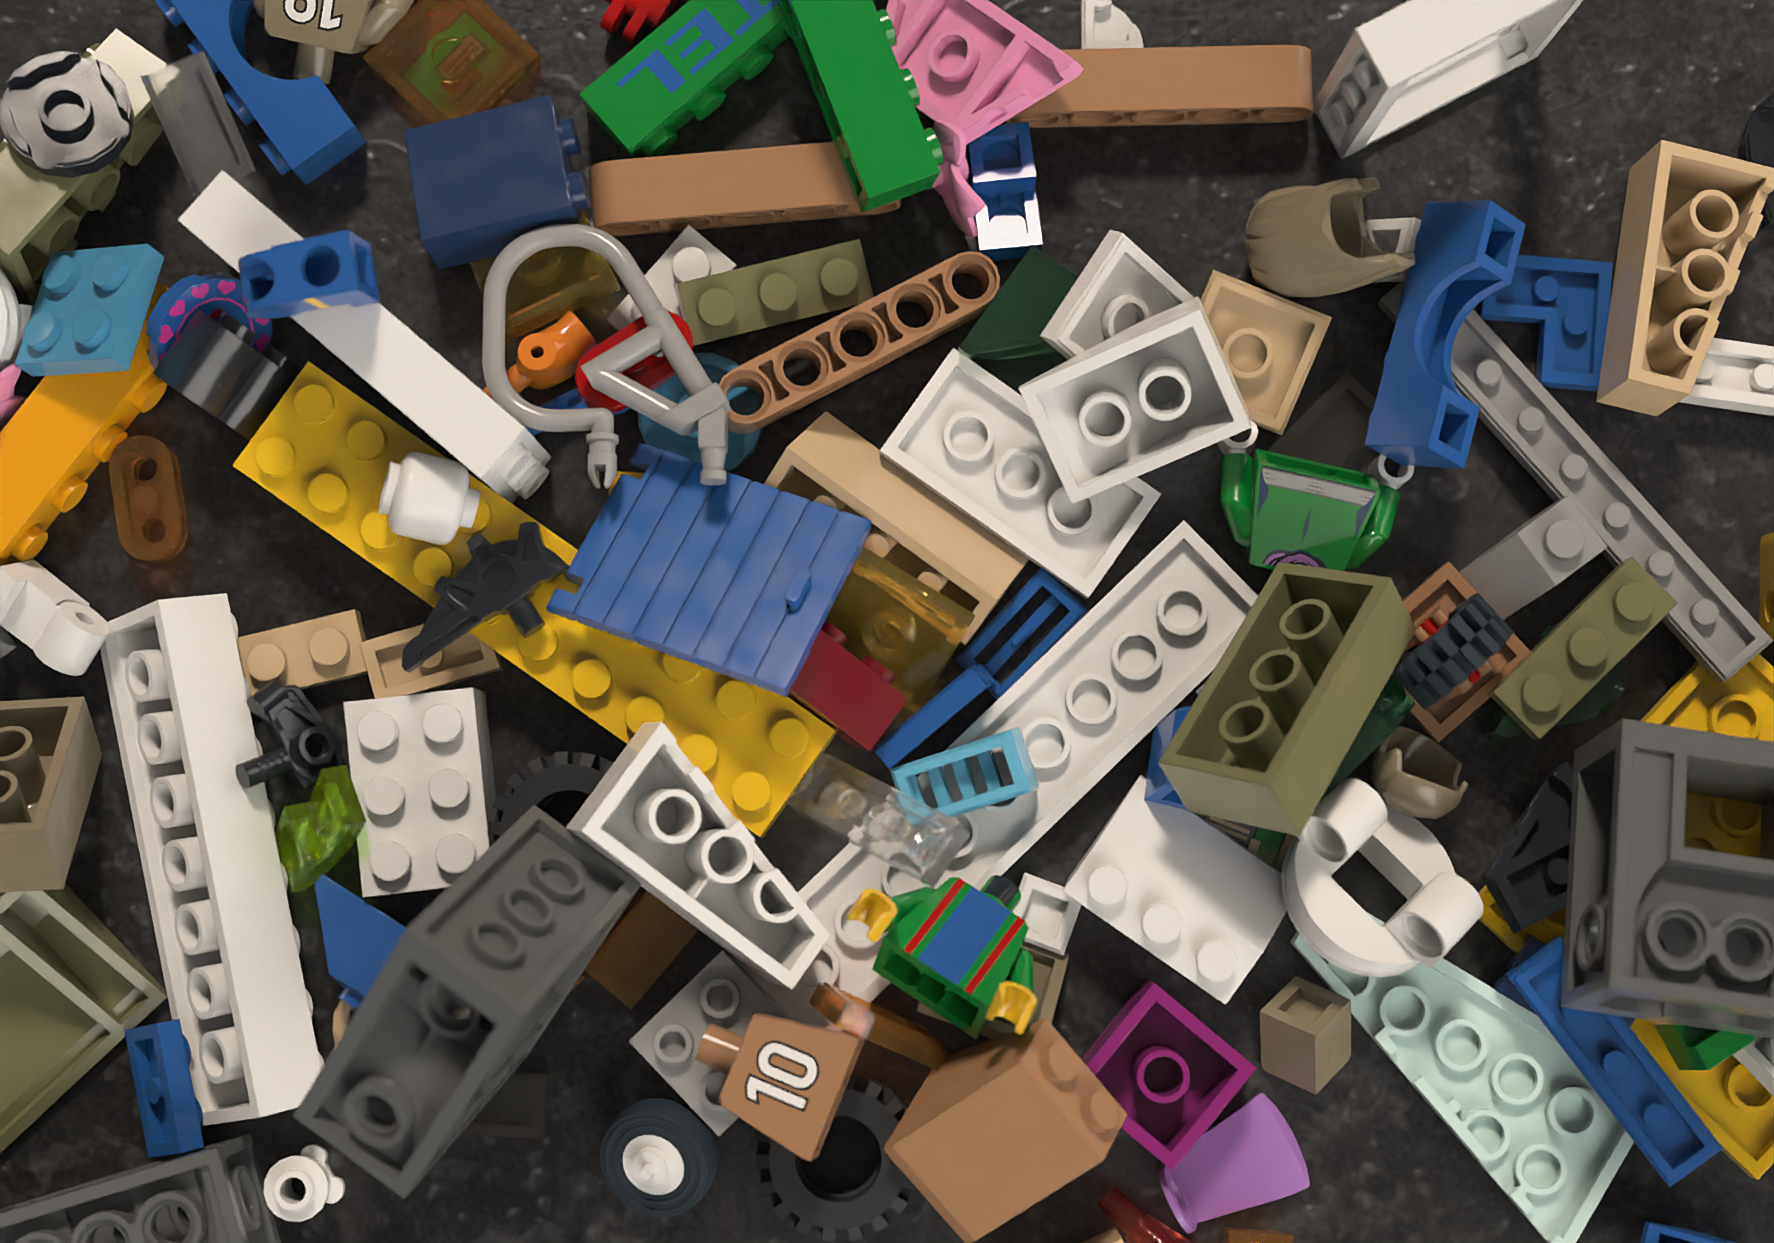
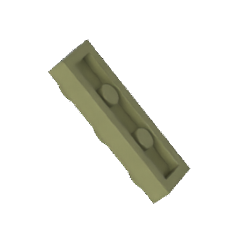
M860 239L674 284L682 319L688 324L693 336V346L859 305L874 297Z
M1633 557L1624 559L1488 694L1533 740L1541 739L1678 602Z

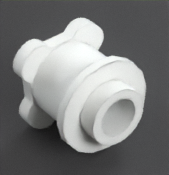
M319 1144L307 1145L302 1149L300 1156L293 1155L281 1159L270 1168L264 1180L263 1194L267 1206L276 1216L286 1221H305L316 1215L324 1207L325 1203L334 1204L343 1197L345 1183L340 1177L334 1176L327 1164L328 1152L323 1146ZM293 1178H298L304 1183L306 1188L304 1197L294 1192L292 1187Z

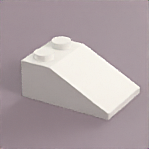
M1195 297L1145 319L1019 386L1020 393L1071 504L1251 428L1249 411L1199 297Z

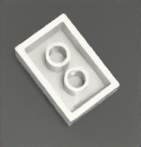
M472 687L343 702L354 815H356L359 807L361 810L355 825L362 896L370 897L450 887L494 844L493 835H488V822L495 820L497 809L492 807L496 799L485 692Z

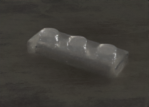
M824 751L787 802L798 815L932 888L935 887L971 835L959 821Z

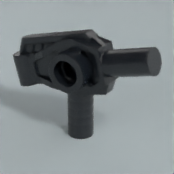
M272 680L249 697L247 705L250 711L257 718L261 719L266 726L274 751L236 765L237 779L243 788L248 789L285 774L293 780L299 789H310L317 786L331 806L336 809L350 788L337 770L344 764L341 756L343 745L297 685H282L278 681ZM350 788V792L347 794L349 796L346 799L349 800L347 804L349 805L348 807L351 811L350 818L352 819L354 817L352 789ZM342 802V805H341V806L343 807L342 809L345 810V809H344V807H345L344 805H345V804Z

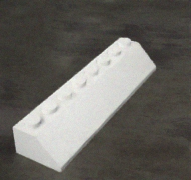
M227 593L157 600L107 622L110 626V633L102 644L100 651L172 1020L180 1019L182 1034L187 1038L190 1045L191 1062L189 1071L194 1097L202 1108L203 1126L259 1118L299 1107L325 1063L317 1050L311 1019L313 1003L308 990L305 988L299 959L300 937L292 924L286 894L288 877L283 864L280 862L274 833V808L267 798L264 782L245 789L239 783L235 772L236 765L263 755L259 740L255 737L251 712L247 705V699L251 697L250 686L242 672L236 642L238 639V625L235 617L230 612Z

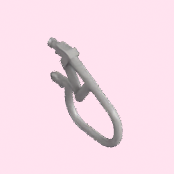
M553 224L538 227L510 242L493 262L486 278L483 295V374L487 388L494 401L520 424L529 428L547 432L591 431V433L586 435V443L589 445L588 476L594 486L601 489L599 472H605L604 486L606 488L610 487L617 475L615 446L619 444V436L614 434V417L612 412L605 408L546 409L537 407L524 400L514 390L505 368L506 292L513 273L528 257L544 249L565 246L590 249L600 254L611 264L645 319L644 322L647 327L580 366L593 389L600 391L682 436L698 430V447L703 470L700 472V483L705 485L725 484L726 471L723 468L725 454L728 453L727 412L731 410L729 402L717 382L712 383L673 318L661 304L630 252L622 243L608 233L581 224ZM661 349L690 398L677 404L620 373Z

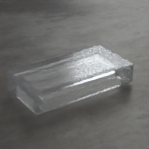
M204 51L191 54L140 76L193 196L200 195L222 170L233 180L256 171Z

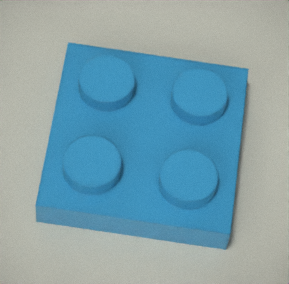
M149 244L52 252L42 276V284L30 320L24 329V338L15 365L32 377L129 371L164 256Z

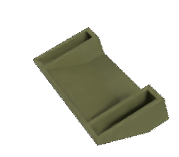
M66 884L63 889L0 893V1153L125 1037L124 1030L135 1028L168 997L167 991Z

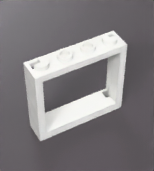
M1409 0L1355 29L1316 97L1313 109L1340 158L1344 159L1536 58L1583 0Z

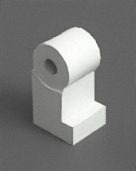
M34 559L0 566V625L33 649L37 658L50 668L72 676L85 673L110 633V626L107 621L89 607L90 604Z

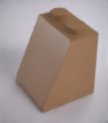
M1046 1018L1026 1025L1021 1035L1013 1030L994 1039L938 1059L883 1148L964 1243L978 1240L1104 1161L1128 1115Z

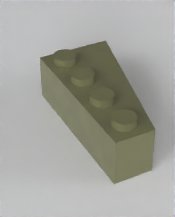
M115 29L102 44L95 43L90 46L81 57L95 62L98 59L110 65L126 85L134 112V122L131 139L117 159L94 173L72 178L45 175L24 164L8 146L6 139L0 143V268L10 281L16 296L31 306L35 304L41 287L36 281L47 267L52 252L75 250L79 243L73 237L88 210L95 211L98 209L101 212L104 211L116 195L115 190L121 178L119 169L122 164L126 162L130 166H137L185 101L177 71L118 29Z

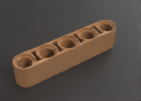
M1300 45L1064 49L1061 51L1072 57L1084 68L1081 74L1006 121L1008 124L1029 122V128L1279 123L1303 120L1313 115L1311 49Z
M833 142L612 160L594 164L589 169L593 226L611 236L684 231L688 225L697 230L874 215L891 212L901 206V199L861 213Z
M967 251L957 254L732 369L722 377L719 383V387L725 397L734 388L749 387L760 396L762 406L751 415H739L731 409L727 412L728 430L737 434H749L758 431L977 318L987 309L999 289L1000 276L997 266L989 257L980 252ZM961 273L976 277L981 283L982 296L976 299H965L959 296L953 288L952 277ZM907 301L921 305L926 311L928 323L919 328H910L904 325L898 319L896 306ZM860 330L871 339L873 351L863 357L852 356L842 348L840 335L845 331ZM795 358L806 359L816 368L817 380L807 386H797L785 377L783 371L784 364Z

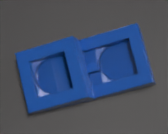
M1029 122L1001 124L967 144L971 188L985 203V207L974 216L978 236H976L978 252L989 257L992 261L1042 256L1043 243L1035 192L1036 173Z

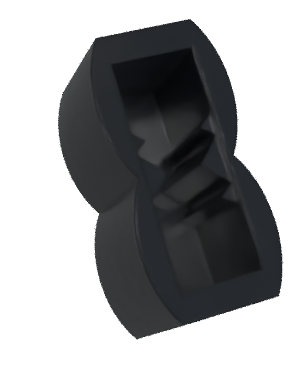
M198 310L152 373L245 438L251 440L294 382L295 378L291 375L298 365L268 343L264 345L260 352L249 346V343L256 334L224 311L214 321Z

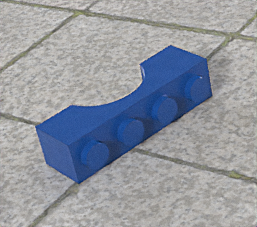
M155 0L175 27L185 21L196 36V39L189 43L188 47L206 72L212 76L221 71L232 86V89L223 94L225 99L246 126L255 120L269 138L259 145L282 176L292 169L302 182L308 185L367 143L318 75L298 80H285L265 75L251 66L245 49V28L248 17L254 7L252 0Z
M1493 201L1426 202L1420 229L1415 238V249L1413 252L1415 254V265L1409 268L1405 288L1400 297L1399 311L1389 350L1385 355L1384 370L1374 409L1369 418V428L1364 444L1400 465L1465 468L1480 407L1466 399L1454 383L1451 372L1453 343L1462 322L1471 310L1490 294L1511 285L1526 225Z

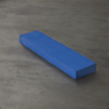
M1556 936L1545 944L1542 949L1505 975L1660 1177L1671 1187L1723 1148L1622 1016L1561 1007L1564 941L1559 936Z

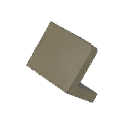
M1295 976L1260 1010L1262 1068L1266 1072L1316 1095L1351 1057V1000Z

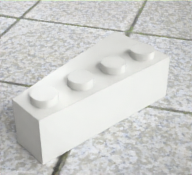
M644 722L566 828L642 883L640 886L769 983L792 990L830 937V934L779 869L774 868L754 843L755 838L740 820H736L713 791V785L701 770L693 766L675 743L677 740L664 723Z

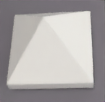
M1416 217L1367 220L1365 226L1376 247L1391 254L1414 252L1415 238L1420 229L1421 220ZM1409 268L1376 282H1405Z

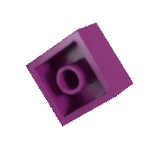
M1147 978L1081 1058L1089 1070L1128 1114L1121 1128L1172 1171H1174L1256 1070L1253 1064L1157 984Z

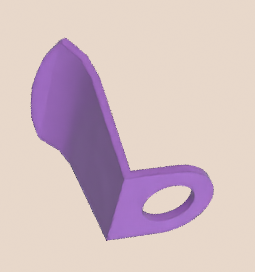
M1263 1093L1257 1094L1237 1111L1206 1131L1174 1171L1163 1162L1158 1171L1159 1180L1166 1199L1176 1219L1188 1234L1196 1231L1199 1222L1268 1203L1295 1194L1310 1186L1307 1166L1292 1130L1276 1105Z

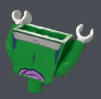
M1251 420V428L1248 429V440L1237 443L1226 438L1218 442L1219 449L1225 455L1221 460L1220 503L1234 541L1247 548L1250 564L1271 569L1269 577L1278 562L1340 571L1358 568L1388 540L1400 500V494L1397 489L1406 483L1414 473V466L1401 465L1398 471V478L1391 477L1385 471L1384 461L1386 456L1382 454L1371 462L1368 467V473L1260 449L1255 450L1254 458L1252 459L1249 454L1254 449L1258 429L1257 425Z

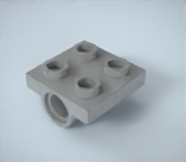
M723 949L629 1042L704 1122L720 1136L739 1117L718 1103L728 1074L695 1060L698 1047L708 1026L712 1023L744 1037L754 1014L763 1013L790 1020L793 1019L727 950Z

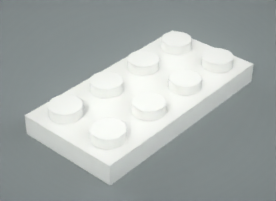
M954 348L950 351L879 453L1085 599H1088L1161 495V493L1147 483L1135 477L1071 504L1023 397Z

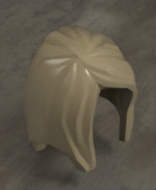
M1376 177L1358 180L1356 178H1344L1319 186H1292L1270 191L1261 197L1252 209L1246 224V236L1244 239L1245 257L1255 283L1264 290L1282 297H1320L1347 292L1394 275L1415 265V254L1412 251L1391 254L1376 247L1372 242L1365 226L1362 199L1368 193L1381 189Z

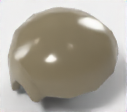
M1401 725L1388 727L1370 760V777L1376 791L1388 805L1406 816L1429 819L1442 817L1459 805L1468 787L1466 781H1463L1457 787L1458 776L1462 768V763L1457 757L1418 731Z

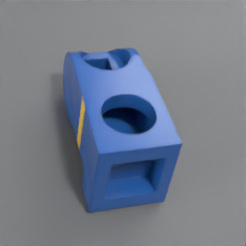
M349 230L271 246V249L247 254L237 261L245 311L248 317L259 319L282 318L297 315L304 311L344 304L357 307L380 303L371 244Z

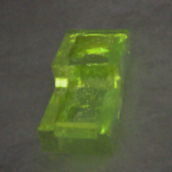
M346 765L321 769L310 801L285 806L275 831L278 853L286 870L292 893L306 890L322 874H326L353 845L366 822Z

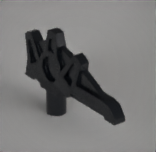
M527 521L520 524L517 540L502 541L492 545L479 533L472 536L466 542L472 559L454 579L442 576L437 581L434 590L441 596L429 615L419 635L410 640L403 648L401 666L406 672L410 673L422 665L424 661L482 622H486L499 614H508L523 638L534 635L546 625L530 598L535 595V590L543 583H550L564 574L569 565L555 552L546 547L539 525L536 522Z

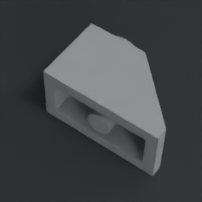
M1566 496L1541 510L1460 570L1459 573L1504 620L1570 576L1605 550L1607 545L1571 498Z

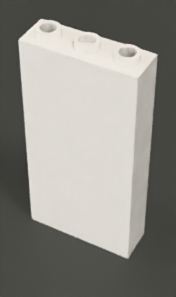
M223 170L178 219L180 223L238 272L237 261L247 254L271 249V246L303 240L302 237ZM379 303L357 307L344 304L304 311L290 316L510 503H513L519 495L523 499L530 497L548 476L549 470L544 466L552 457L530 432Z

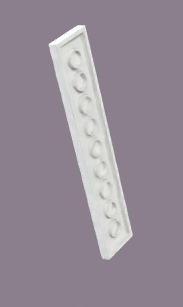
M1183 520L946 749L949 750L1019 727L1038 780V789L911 831L899 796H897L798 892V895L828 931L830 937L792 990L769 983L735 956L733 957L793 1020L842 1031L891 983L872 970L881 943L887 932L883 933L876 943H872L866 937L870 930L866 924L858 920L850 922L845 918L865 889L871 888L884 893L890 898L926 886L937 889L951 877L961 878L980 891L991 876L1003 875L1215 669L1258 595ZM1002 746L992 749L1004 785L1013 783ZM977 755L967 757L978 793L988 791ZM951 763L943 765L942 769L953 802L962 800L963 798ZM924 771L917 778L927 809L931 810L937 808L938 804L927 771Z

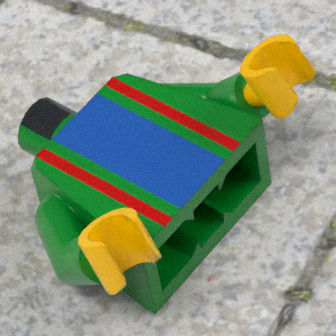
M993 875L979 891L961 878L951 877L937 889L926 886L890 898L884 893L871 888L865 889L845 918L850 922L858 920L866 924L870 928L866 937L872 943H876L881 935L887 932L872 967L873 971L975 1039L981 1034L987 1019L993 1021L995 1016L1003 1017L1014 1023L1016 1026L1014 1032L1020 1035L1024 1032L1037 1004V998L1034 995L1033 957L1022 946L1029 927L1025 920L1012 913L1021 901L1022 896L1020 890L1012 881L1000 875Z

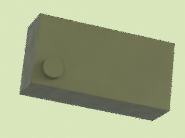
M1278 562L1158 762L1187 811L1292 835H1301L1416 631L1391 578Z

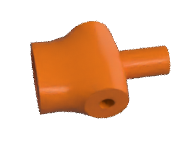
M568 311L552 326L524 337L518 347L516 363L506 370L508 379L518 394L528 386L536 390H546L562 383L575 374L580 359L597 344L577 316ZM486 386L483 392L494 401Z

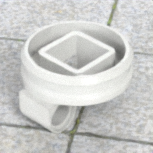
M1355 778L1342 780L1317 804L1301 835H1296L1290 844L1282 865L1281 888L1284 903L1289 917L1301 937L1328 962L1343 970L1362 976H1394L1411 970L1421 962L1428 968H1431L1462 938L1484 912L1483 902L1478 892L1465 879L1455 874L1449 856L1430 830L1414 817L1406 816L1390 805L1385 804L1380 795L1371 786ZM1356 851H1359L1407 899V902L1382 927L1331 877Z

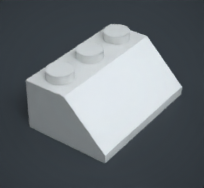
M1140 775L1069 876L1063 892L1226 1005L1264 952L1287 912L1281 888L1282 872L1198 814L1144 800L1147 779Z

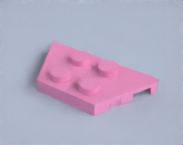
M988 0L888 1L886 11L892 21L897 40L896 46L891 48L900 70L908 68L914 77L920 96V105L915 106V108L934 122L947 120L956 125L965 133L966 145L1071 82L1084 70L1072 57Z

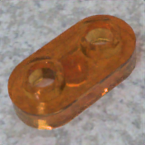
M146 435L129 437L117 445L109 460V475L119 540L123 548L133 557L149 563H163L176 557L184 548L188 538V523L179 463L173 450L165 443ZM147 460H154L157 466L156 474L150 480L142 481L139 476L140 466ZM157 521H162L166 527L165 536L161 541L152 543L148 538L149 527Z

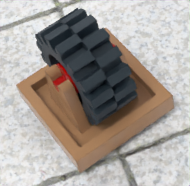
M1449 561L1444 563L1402 600L1416 631L1385 684V687L1435 742H1440L1490 698L1488 693L1530 652L1514 634L1512 629Z

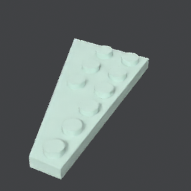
M1367 913L1379 926L1382 927L1385 924L1381 920ZM1296 931L1290 942L1332 992L1351 1000V1014L1544 1240L1547 1243H1576L1634 1141L1538 1016L1444 958L1440 959L1431 968H1428L1421 962L1411 970L1394 976H1362L1343 970L1328 962L1315 952L1301 937L1299 932Z

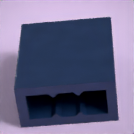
M552 95L404 130L420 238L439 270L498 256L514 239L538 227L553 224L584 225L581 210L591 208L590 196L583 172L581 170L574 172L571 157L581 153L580 141L572 116L561 117Z

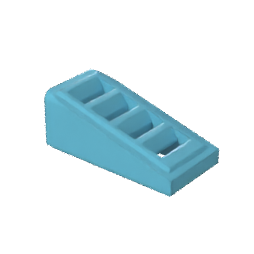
M1019 727L890 769L910 831L1011 799L1039 788L1038 780ZM1001 746L1013 779V783L1007 785L1003 783L992 750ZM977 755L988 791L980 794L978 793L967 757ZM949 763L952 765L963 798L956 802H953L942 769L943 765ZM927 771L938 804L937 808L931 810L927 809L916 775Z

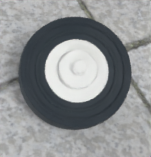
M653 1098L636 1102L627 1107L610 1124L600 1148V1165L609 1188L625 1205L648 1216L671 1217L692 1208L708 1191L717 1171L718 1151L710 1129L694 1111L672 1100Z

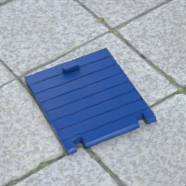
M638 444L629 463L631 466L645 470L641 480L625 474L619 477L565 572L564 576L566 579L581 585L577 594L556 589L546 606L547 611L573 621L576 620L578 623L592 628L607 631V633L632 642L635 641L637 644L662 653L666 652L668 655L690 663H696L718 673L727 674V676L743 682L755 684L760 688L786 697L794 681H796L834 601L863 548V544L871 530V520L844 511L841 512L839 509L815 501L811 502L809 499L785 491L781 492L779 489L756 481L752 482L750 479L726 472L725 484L705 485L700 483V472L703 470L702 463L693 462V460L670 452L666 453L664 450L646 444Z

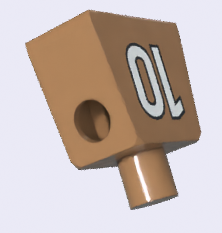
M760 1013L753 1015L744 1037L711 1023L700 1042L695 1060L728 1074L718 1103L799 1157L811 1161L819 1156L866 1038L852 1033Z

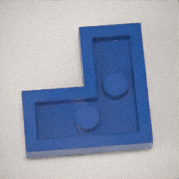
M1518 255L1511 285L1490 294L1477 304V314L1483 320L1539 324L1536 379L1543 387L1598 392L1610 309L1613 263Z

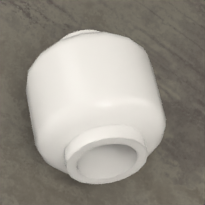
M412 451L403 457L400 464L390 462L380 497L378 513L388 515L387 522L389 528L397 535L445 545L455 537L459 526L471 529L477 512L480 490L468 488L470 476L464 464Z

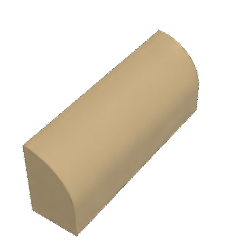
M825 411L786 447L764 485L779 489L781 492L785 491L809 499L811 502L815 501L839 509L841 512L844 511L871 520V530L855 565L966 645L1029 559L879 454L880 450Z

